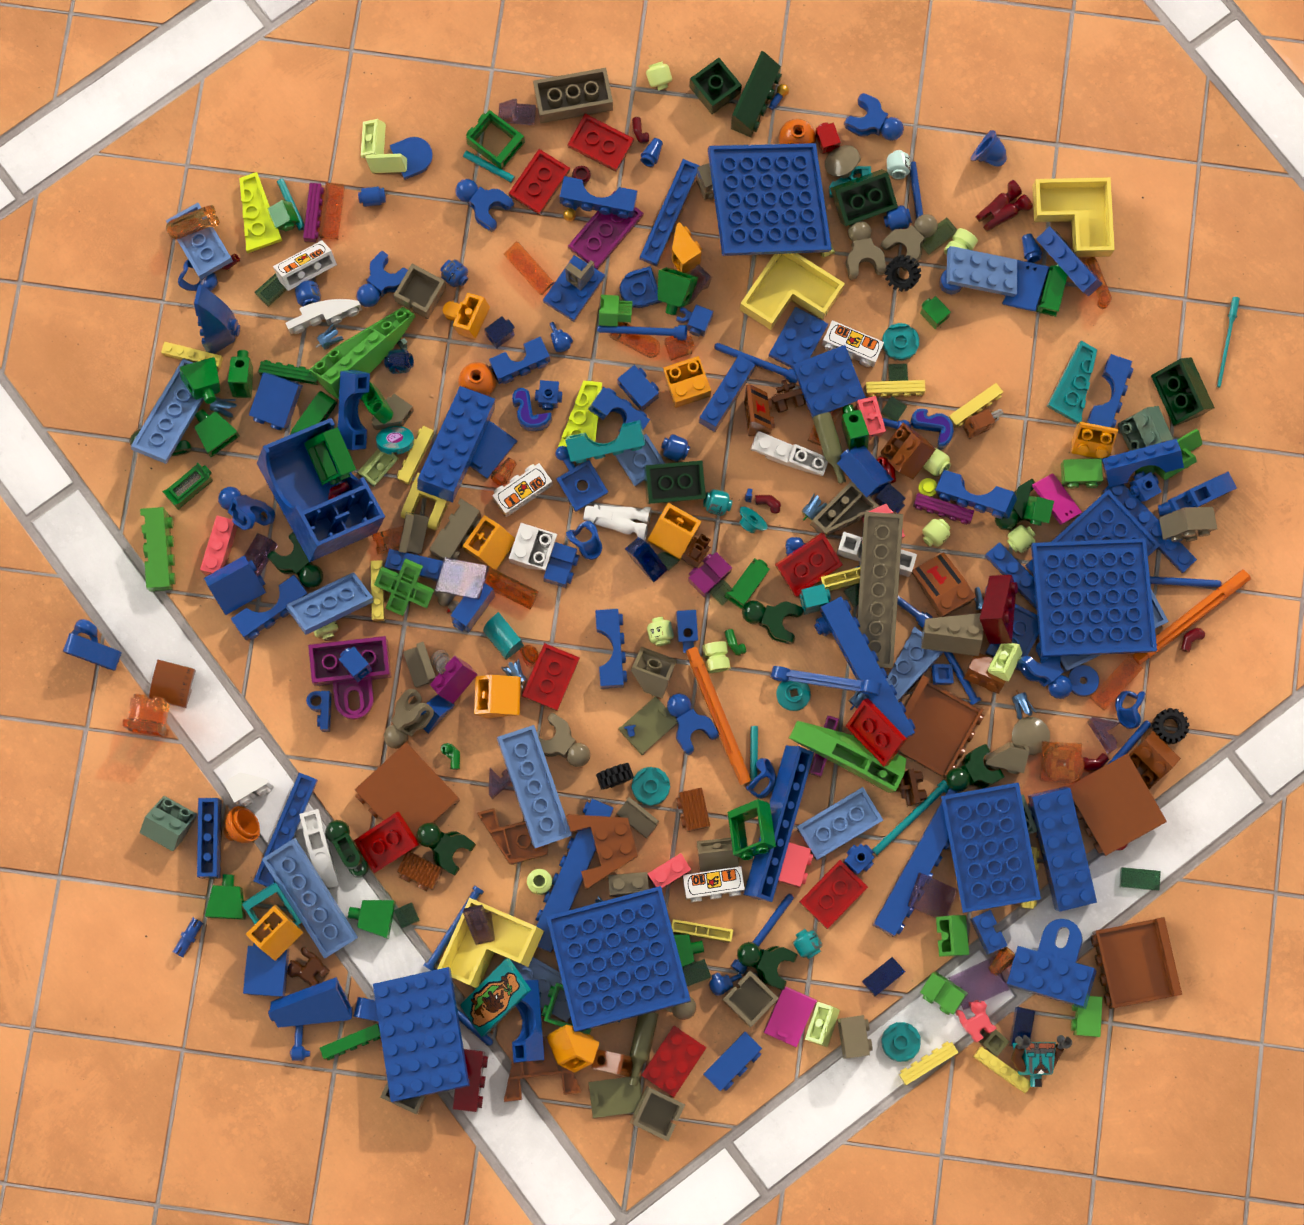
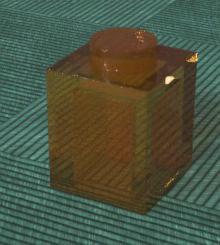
M687 335L686 340H678L674 336L667 337L664 340L671 361L692 354L694 342L691 336Z

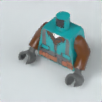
M1026 1035L1023 1036V1039L1018 1036L1015 1038L1016 1043H1013L1014 1051L1011 1060L1019 1075H1030V1087H1042V1075L1053 1074L1058 1059L1064 1049L1071 1047L1072 1040L1068 1036L1065 1039L1063 1035H1059L1057 1037L1059 1044H1056V1042H1031V1039Z

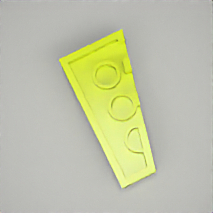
M255 172L239 178L246 252L250 253L281 242L282 238L279 230L275 228L267 209L270 206L258 173Z
M583 380L558 447H567L566 437L580 433H586L591 440L596 442L598 416L588 410V408L602 389V382Z

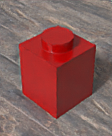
M827 122L822 123L816 128L815 135L822 154L840 147L841 141L834 122L830 124Z

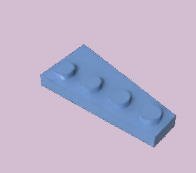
M915 626L901 654L894 663L888 678H886L888 684L894 686L897 692L895 697L898 702L944 653L943 651L921 649L922 632Z

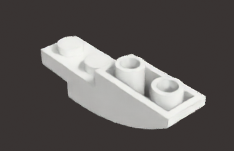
M350 299L319 301L299 308L302 315L286 322V326L290 334H299L311 325H319L324 319L328 325L332 323L336 325L345 317L356 316L362 308L359 301Z
M760 431L756 433L750 449L765 455L767 459L820 476L824 475L828 464L825 457L821 454L796 444L791 445Z
M319 809L299 814L313 867L327 889L339 886Z

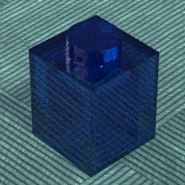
M501 316L486 327L484 331L487 338L497 349L514 336L513 329L515 327L509 319L505 320Z
M888 483L876 496L875 502L880 506L887 504L893 513L896 512L898 514L905 507L903 503L906 498Z

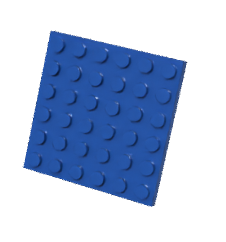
M816 143L721 145L708 147L722 256L830 252L832 250Z
M1146 538L1040 542L1031 544L1041 657L1149 653L1157 651Z
M661 886L546 916L574 1032L588 1030L691 1002Z

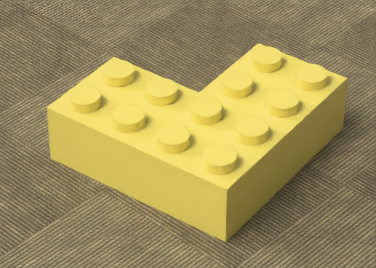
M1111 177L1035 179L1032 186L1034 222L1071 221L1073 252L1078 257H1111L1115 250Z
M798 253L774 254L741 302L740 311L771 330L792 300L823 320L843 291L845 283Z
M469 898L437 969L449 967L452 978L477 988L482 982L494 953L529 967L544 931L537 926Z

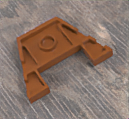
M494 808L477 812L510 865L548 855V844L534 849L525 821L499 827Z
M566 815L571 833L591 828L600 861V867L581 871L585 889L591 888L597 882L638 857L628 818Z
M547 1036L543 1037L545 1060L514 1063L512 1059L504 1102L522 1100L520 1079L561 1074L564 1095L581 1093V1088L574 1073L557 1064Z

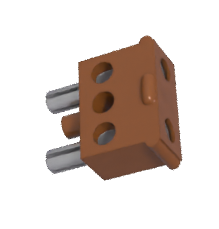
M987 409L967 419L963 429L968 438L971 439L988 431L994 422L999 420V416L1003 415V411L998 409L991 413Z

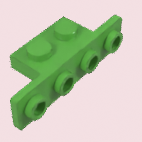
M1195 429L1177 439L1182 452L1184 468L1164 472L1158 466L1148 465L1137 469L1135 474L1142 471L1144 473L1151 472L1152 474L1156 472L1164 480H1167L1196 463V456L1191 451L1203 444L1199 431Z

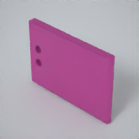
M1053 473L1032 484L1039 497L1054 501L1052 514L1060 525L1082 513Z
M785 986V989L781 991L764 1033L797 1047L817 1000Z

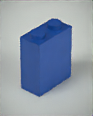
M263 372L249 416L254 417L253 421L264 424L265 421L271 423V427L277 430L288 428L303 385Z
M865 446L854 447L851 450L847 449L840 455L841 459L837 462L838 466L866 498L881 492L894 480Z
M245 555L204 578L225 615L266 593L263 587L266 583L261 575L257 576L255 574L256 566L252 560L248 561Z
M477 578L450 615L453 626L461 632L465 630L469 633L494 599V589Z
M253 943V946H248L243 994L284 997L290 950L287 949L274 961L255 943Z

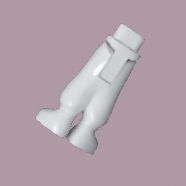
M597 504L593 507L586 505L583 520L591 521L595 525L627 535L634 532L637 534L640 542H645L652 508L645 507L639 511L634 507L598 506ZM634 520H639V521H641V522H643V523H636V522H633V521H634Z

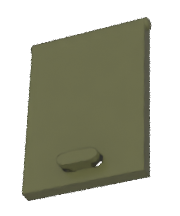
M655 696L624 725L619 727L618 730L641 755H644L651 746L677 724V721ZM636 725L634 727L635 736L629 737L627 729H624V727Z
M640 1076L637 1086L629 1085L631 1077L588 1082L593 1118L634 1113L642 1097Z

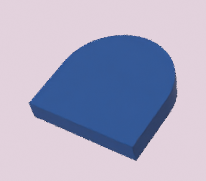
M410 137L390 145L393 154L400 153L407 158V171L401 172L404 180L423 173L432 162V149L422 138Z
M651 266L628 273L621 282V298L623 301H632L633 308H644L661 302L657 299L658 286Z

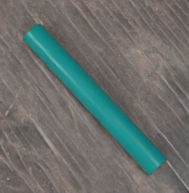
M467 150L465 151L464 158L511 183L514 181L515 176Z
M284 179L277 180L285 201L292 202L300 221L296 224L299 231L304 230V222Z
M751 726L750 783L758 776V768L756 767V762L758 761V726Z

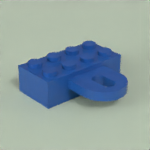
M1056 919L1045 927L1038 951L1018 946L1007 984L1013 988L1086 1009L1097 971L1095 968L1077 963L1083 942L1082 933L1078 926L1067 919ZM1067 928L1069 930L1067 944L1063 948H1058L1056 946L1060 929Z

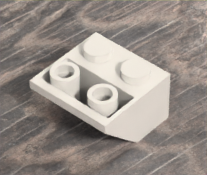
M520 523L509 556L510 563L527 569L546 571L557 534Z
M238 773L223 782L234 803L244 807L254 803L253 799L256 797L268 795L271 792L270 789L274 787L267 779L244 773Z

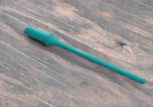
M1232 297L1228 314L1229 327L1217 383L1219 388L1222 383L1233 323L1237 318L1239 297Z

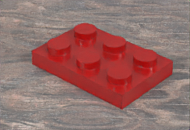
M584 114L567 146L617 172L633 144L634 138Z
M538 149L508 194L540 215L563 182L564 176H567L570 172V167Z
M820 533L775 564L796 597L801 594L802 589L812 587L821 580V577L831 574L843 565L824 533Z
M544 643L522 697L558 711L580 657Z
M869 698L861 702L846 724L849 731L874 755L883 767L890 764L907 740Z
M399 811L353 840L374 873L419 845Z
M839 860L799 903L828 929L868 886Z
M673 1026L641 1076L672 1097H675L707 1047L676 1026Z

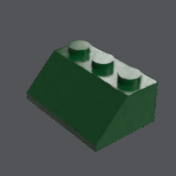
M1192 357L1180 358L1151 375L1173 426L1197 418L1215 408Z

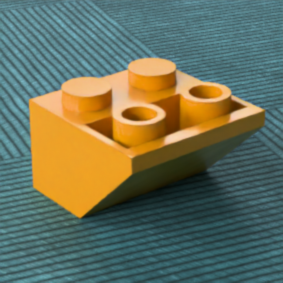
M679 222L676 226L671 261L678 271L687 273L700 264L702 248L697 241L694 242L692 240L689 229L686 226L683 227Z
M699 356L663 367L669 393L675 408L711 397V388Z
M1079 422L1076 425L1072 438L1071 453L1097 459L1109 457L1118 429Z
M668 503L647 541L681 560V556L690 545L702 521Z
M484 515L463 544V549L496 571L513 547L515 538L498 523Z
M503 675L476 676L474 715L484 718L518 716L520 713L521 677Z
M274 905L246 935L263 952L276 961L301 936L303 931L277 905Z
M565 1025L547 1036L558 1065L575 1073L593 1064L600 1043L593 1036L574 1032L572 1025Z

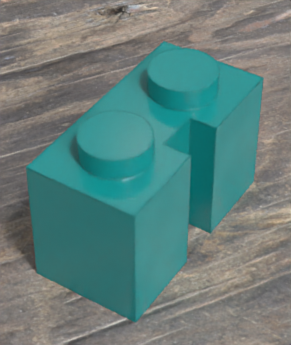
M824 584L801 590L799 598L804 609V615L818 612L821 606L830 602V591L825 589Z

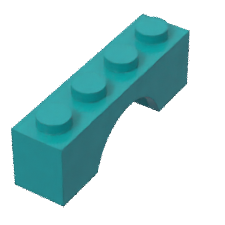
M641 420L622 424L617 438L608 443H597L591 440L586 433L567 436L565 439L570 461H575L576 463L586 462V458L591 457L601 459L605 457V454L609 453L619 455L627 449H631V451L640 450L646 443Z

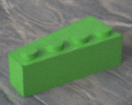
M164 507L140 509L141 516L145 518V524L141 525L144 539L147 540V543L143 545L144 556L148 558V561L144 563L146 588L150 592L173 590V584H176L175 573H172V566H175V556L171 553V547H174L173 535L171 536V528L174 526L173 517H170Z

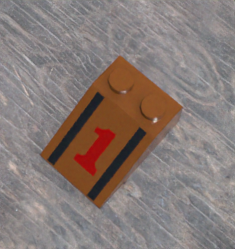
M746 385L744 405L748 436H755L758 431L771 434L772 428H775L774 417H770L769 411L772 410V399H768L767 392L752 385Z
M944 552L912 570L913 576L938 617H946L973 602L976 598L967 581Z

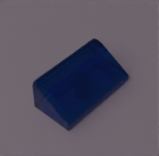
M891 957L862 982L875 997L904 974L905 970Z
M1015 1007L1009 1046L1013 1047V1043H1016L1015 1038L1018 1036L1023 1039V1036L1026 1035L1031 1039L1035 1015L1034 1010Z

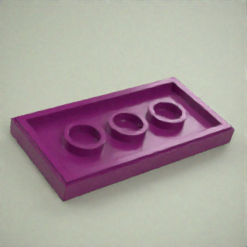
M635 207L633 218L628 217L624 219L615 214L604 215L597 211L570 242L568 248L585 262L589 263L592 260L594 268L598 269L643 217L644 213Z

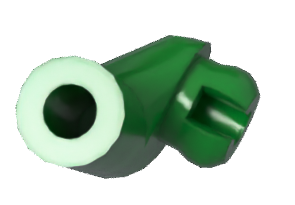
M728 629L724 632L728 646L735 655L741 656V654L747 652L745 644L738 645L733 629Z
M450 743L443 744L440 750L451 759L450 769H460V751Z

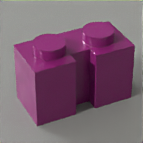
M717 552L713 555L708 554L702 561L704 564L699 568L695 567L689 573L688 582L703 597L710 593L732 571V567Z
M455 655L446 664V671L443 674L439 673L430 684L439 696L453 704L478 675L468 663Z

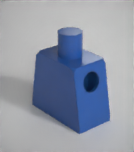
M696 610L676 611L678 642L683 643V653L694 647V641H698ZM689 628L691 630L690 637L684 636V629Z

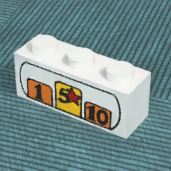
M320 241L273 267L278 280L289 291L300 283L310 280L337 264L331 249L323 241Z
M832 320L822 346L830 351L845 345L851 360L860 361L859 363L865 367H874L884 342Z
M540 463L537 465L532 464L525 469L524 474L514 476L508 485L498 487L492 497L505 517H508L553 486V483Z
M741 866L683 875L686 900L690 899L691 903L702 901V897L710 896V900L722 898V894L728 893L729 897L739 896L741 891L745 890Z

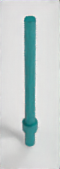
M942 780L926 800L917 806L872 849L876 855L883 851L942 793H946L950 789L947 786L946 780Z

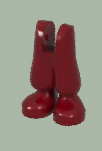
M1011 180L1007 185V193L999 194L987 207L976 215V219L979 222L990 214L993 215L994 218L983 227L986 231L1014 218L1020 210L1029 211L1033 208V204L1028 196L1025 194L1021 196L1022 190L1016 181ZM1018 198V200L1015 203H1010L1012 200Z

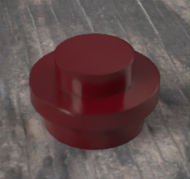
M578 166L573 170L572 178L582 179L583 184H585L591 178L590 170L585 166Z

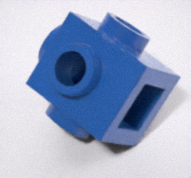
M540 380L539 390L535 392V401H538L539 407H542L543 410H553V408H558V403H562V391H559L558 381Z
M1139 472L1133 476L1134 480L1129 482L1132 494L1141 502L1147 501L1162 492L1158 486L1159 481L1157 477L1151 472Z
M854 844L846 852L849 856L843 861L858 875L862 870L866 872L874 864L872 862L875 858L872 855L874 852L866 844L864 846L860 844L858 847ZM857 856H862L863 861L858 860Z

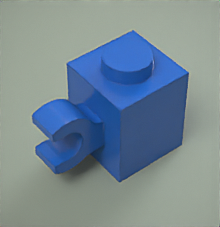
M695 305L693 312L688 311L686 308H680V312L686 316L684 318L677 316L676 321L679 323L688 322L687 330L690 334L697 337L700 335L705 336L713 317V311L699 305Z

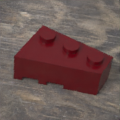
M1012 574L989 576L980 615V622L989 644L1012 643L1015 599L1018 592L1017 582H1014Z
M464 1049L470 1086L455 1089L453 1109L478 1112V1108H482L483 1096H480V1090L485 1087L486 1076H482L483 1068H487L488 1056H485L484 1051Z

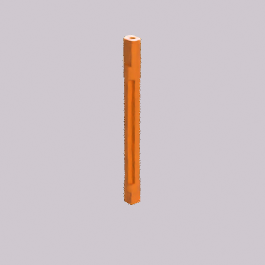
M1244 569L1239 571L1156 636V652L1134 653L1133 659L1141 665L1148 658H1151L1250 581V575Z
M696 646L686 650L689 663L731 766L734 768L740 785L750 782L751 779L743 762L744 759L703 659Z

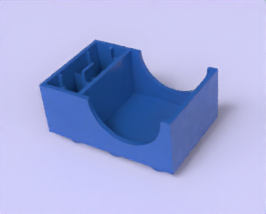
M332 418L263 446L257 461L262 475L309 562L377 533L385 518L364 477L358 479L350 473L351 477L341 480V482L332 486L330 483L321 484L304 443L323 432L334 429L335 423ZM324 443L325 446H326V449H327V451H328V453H329V456H330V458H331V460H332V462H333V465H334V467H335V469H336V472L338 473V470H337V468H336V466H335V464H334V461H333V459H332V457H331V454H330V452H329V450H328V447H327L326 443ZM345 481L349 484L350 490L328 500L331 487Z

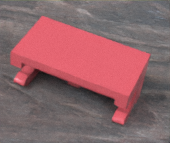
M876 396L857 400L855 408L862 412L869 432V440L874 436L881 437L886 432Z

